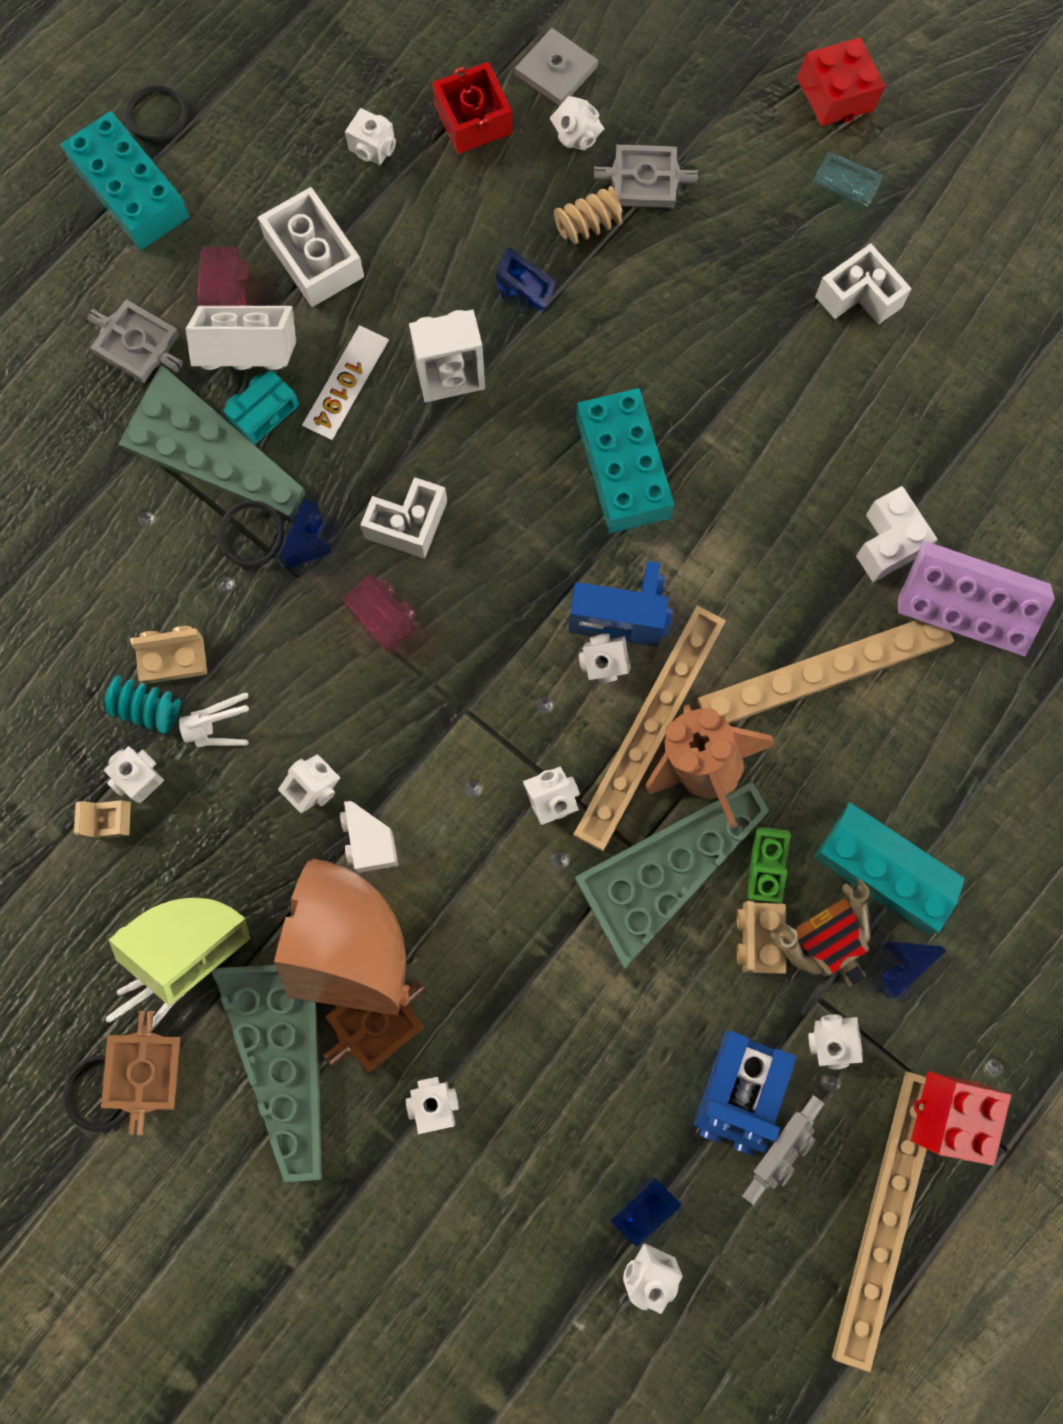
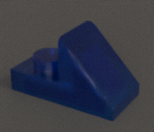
M511 247L506 248L495 274L500 295L503 299L517 294L538 311L547 307L556 284L555 280Z
M307 499L304 500L282 547L279 558L286 568L291 569L327 555L332 551L328 541L313 536V534L316 535L319 532L323 521L319 507L315 502Z
M903 942L886 943L885 946L903 966L900 967L896 964L882 976L885 982L878 989L887 999L896 998L937 961L946 950L942 946Z
M647 1178L638 1192L615 1213L610 1222L638 1247L672 1216L682 1204L655 1178Z

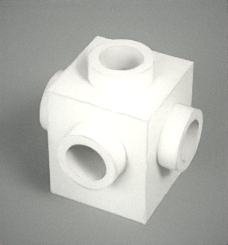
M568 96L550 117L559 133L558 138L560 142L567 148L585 151L595 143L598 135L604 130L598 119V111L587 100Z
M362 108L359 109L345 131L349 151L356 153L364 161H372L378 165H381L386 156L392 154L396 145L392 123L385 117L374 115Z
M600 634L590 637V642H587L583 646V652L579 653L581 670L588 673L589 680L598 679V683H608L618 680L617 675L629 673L631 667L625 636L610 638L609 634ZM600 656H605L608 661L601 660Z
M129 746L125 750L122 749L116 752L109 759V765L104 769L111 778L107 782L108 785L121 797L126 793L139 804L164 781L153 769L157 763L143 749L137 753Z
M317 754L306 761L300 759L295 762L288 770V775L278 790L300 813H303L316 804L320 806L326 804L334 796L335 791L333 788L340 777Z
M561 766L553 770H546L538 776L523 781L531 806L541 825L555 819L564 818L568 814L579 810L575 797L580 795L578 787L572 776L569 778L565 776Z
M834 1014L821 1017V1021H815L814 1033H809V1046L811 1055H818L819 1066L828 1065L830 1069H843L848 1067L849 1063L863 1062V1050L857 1017L842 1019L841 1015Z
M438 1077L417 1081L418 1088L410 1090L411 1098H406V1107L409 1120H416L418 1134L454 1127L453 1111L459 1110L455 1088L449 1089L448 1082L439 1083ZM429 1098H434L437 1101L438 1107L436 1110H431L427 1106Z
M644 1243L635 1260H631L628 1263L623 1280L629 1299L635 1306L642 1310H648L649 1308L662 1314L667 1303L672 1302L676 1297L679 1282L683 1276L675 1257Z

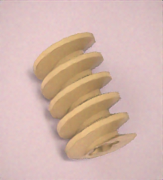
M612 186L608 188V191L605 189L599 190L597 196L589 194L586 197V201L582 198L578 199L575 202V206L571 203L566 204L564 211L561 208L554 210L555 222L563 239L570 238L574 245L578 243V233L585 240L589 239L588 229L590 228L596 235H599V224H603L607 231L611 229V219L618 226L622 225L621 203Z

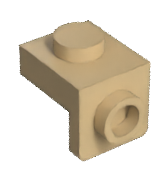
M123 800L102 803L76 802L74 834L97 839L129 836L131 802Z

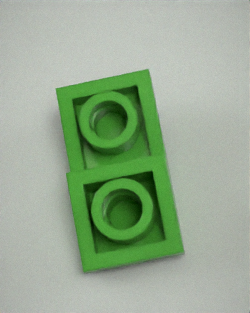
M755 827L749 872L748 899L782 903L787 876L786 861L791 837L788 830Z

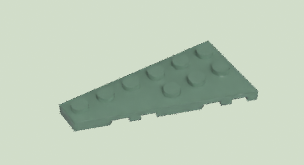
M162 364L160 365L118 444L120 448L244 501L264 502L274 508L280 516L292 520L305 495L304 488Z
M753 782L726 795L738 825L737 827L731 829L721 803L717 800L575 877L579 888L623 969L628 966L769 812Z
M275 965L215 968L212 970V974L217 982L224 1009L227 1011L232 1025L233 1035L250 1085L254 1089L261 1117L265 1121L270 1136V1143L283 1181L293 1182L322 1179L318 1002L287 997Z

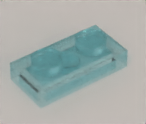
M828 151L814 182L866 206H870L884 175Z

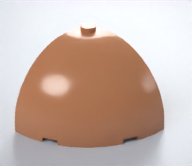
M319 859L309 860L301 872L291 898V914L294 917H285L274 959L287 997L398 1016L400 1005H407L410 985L404 984L406 952L401 928L395 914L380 892L359 874L332 862Z

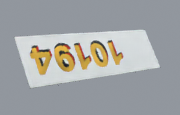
M359 325L302 426L333 440L388 343V338Z

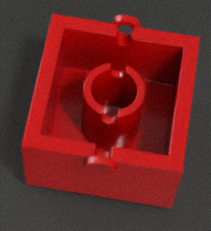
M861 37L808 52L797 76L821 126L841 120L849 123L858 115L874 111L886 87Z
M489 62L467 70L464 67H459L454 71L453 75L432 82L436 110L457 154L513 134L512 110Z
M928 1071L922 1097L916 1100L914 1104L917 1117L911 1142L938 1155L994 1166L1011 1094L983 1083ZM920 1104L924 1105L923 1110L919 1109Z

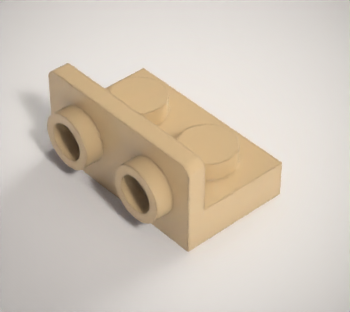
M179 626L173 628L172 632L160 634L157 631H146L141 633L140 637L130 639L131 646L136 650L140 683L149 684L207 675L204 641L197 629H192L190 626Z
M746 901L743 903V909H738L737 929L743 930V944L737 945V964L743 965V973H786V955L781 945L771 939L770 936L772 932L780 937L784 935L785 928L782 926V923H786V904Z

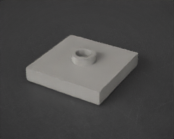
M551 28L515 67V75L560 106L598 67V59Z

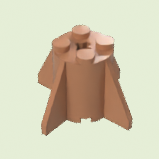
M690 704L683 706L684 714L677 717L666 727V738L664 741L666 752L645 786L649 794H653L682 782L690 793L702 796L705 799L718 798L732 829L738 825L726 795L737 787L738 781L744 772L743 758L775 746L774 740L771 735L730 726L727 720L714 709L692 710Z

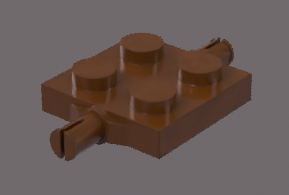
M416 979L410 985L407 1005H400L398 1016L338 1006L329 1013L325 1019L336 1032L339 1043L323 1054L326 1061L331 1058L328 1064L333 1067L340 1059L349 1054L357 1059L369 1074L423 1030L424 1026L413 1014L410 1004L426 991L423 985L420 986V981Z

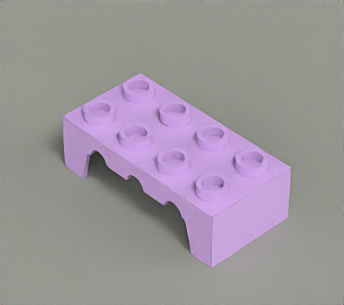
M923 541L898 596V613L1026 656L1055 598L1050 583Z

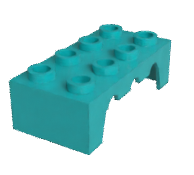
M111 111L60 144L71 166L140 251L190 218L180 194Z
M637 388L577 403L576 420L609 534L671 519L674 501L640 389Z

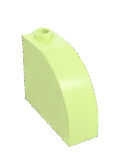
M184 898L169 901L149 909L127 926L120 928L109 939V943L115 959L166 1004L171 1006L250 940L246 919L231 907L210 899Z

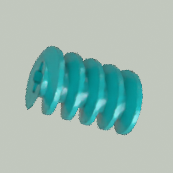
M116 675L108 687L104 698V709L107 714L113 718L120 717L125 722L132 720V723L137 726L144 724L150 730L157 728V731L162 734L168 733L177 720L181 700L178 698L174 703L171 702L172 693L170 691H166L160 699L159 688L157 687L152 688L148 695L146 694L147 685L145 683H141L137 690H134L135 681L133 679L127 680L123 687L122 676Z

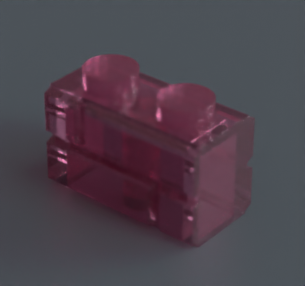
M202 246L200 252L197 307L245 306V290L241 288L242 279H247L248 268L246 260H242L240 252L236 247L218 248L216 246Z
M369 574L356 587L347 592L342 597V601L348 611L383 650L388 653L415 631L416 625L413 618L416 617V614L405 601L399 604L392 597L395 591L384 578L378 581L372 574Z

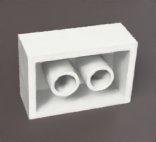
M312 187L258 217L264 238L311 307L364 277L360 256Z
M198 306L186 327L191 366H201L206 370L217 369L220 366H233L234 369L238 370L249 369L252 366H265L266 369L277 370L287 366L296 344L293 307Z
M456 310L446 316L436 318L423 317L416 322L409 323L416 368L424 402L485 389L483 348L474 310Z

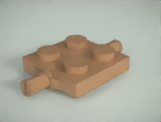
M139 1011L137 1032L126 1036H107L101 1108L121 1109L129 1112L128 1135L135 1134L136 1120L138 1121L136 1135H144L145 1113L155 1109H175L181 1037H162L152 1033L154 1011H147L146 1025V1011Z

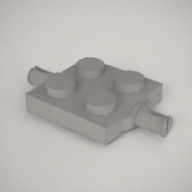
M616 144V159L613 167L594 166V180H612L613 188L619 197L621 206L675 208L676 190L679 183L697 184L698 170H680L677 162V147Z
M126 299L118 311L109 317L95 309L91 310L92 314H88L87 320L101 328L99 336L90 347L92 352L144 384L160 364L167 366L174 372H178L179 368L182 367L183 361L169 354L170 348L180 336L178 329Z
M812 1095V1098L802 1112L798 1113L796 1111L776 1139V1142H774L754 1170V1180L745 1193L742 1194V1197L752 1205H755L761 1194L769 1186L773 1189L778 1184L784 1186L795 1170L791 1166L799 1154L804 1157L815 1142V1138L812 1137L815 1132L812 1127L813 1121L823 1106H825L821 1100Z

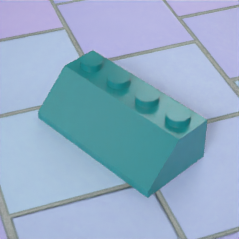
M850 802L813 857L857 888L859 886L857 879H861L868 886L870 897L927 935L940 932L958 903L965 878Z

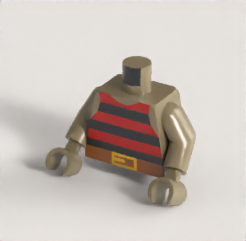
M857 879L859 886L854 892L847 883L843 885L844 893L850 898L849 902L846 898L841 899L796 928L782 923V926L785 928V933L782 937L774 932L771 933V939L781 945L782 950L793 966L812 975L820 974L822 977L829 976L838 970L848 987L853 986L866 977L855 960L869 951L867 944L870 940V915L866 900L870 891L861 879Z

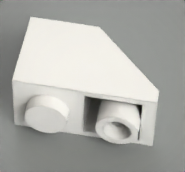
M352 801L344 802L345 812H340L343 832H349L351 845H345L348 865H354V869L358 873L398 866L394 835L391 829Z

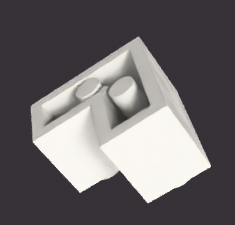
M870 243L824 276L815 297L834 319L859 302L879 325L903 307L912 288Z
M414 477L403 506L372 496L360 525L364 538L425 559L447 504L445 487Z
M903 486L875 500L866 516L879 535L864 543L856 557L872 582H875L915 560L923 541L935 544L938 540Z

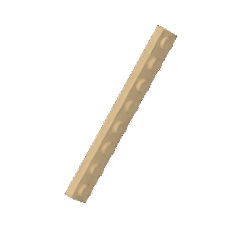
M696 606L575 830L574 837L602 852L604 851L666 734V727L675 718L726 620Z
M915 620L701 696L697 699V703L700 709H714L728 723H732L950 645L954 642L950 630L921 620Z
M905 1072L832 1354V1358L835 1361L867 1372H871L927 1150L911 1142L917 1117L914 1104L916 1100L921 1099L926 1077L911 1072ZM920 1104L919 1109L923 1110L924 1105Z

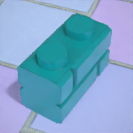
M268 370L264 375L260 373L253 377L249 383V388L241 395H233L227 401L223 412L228 422L255 445L299 406V402L294 391L272 370Z

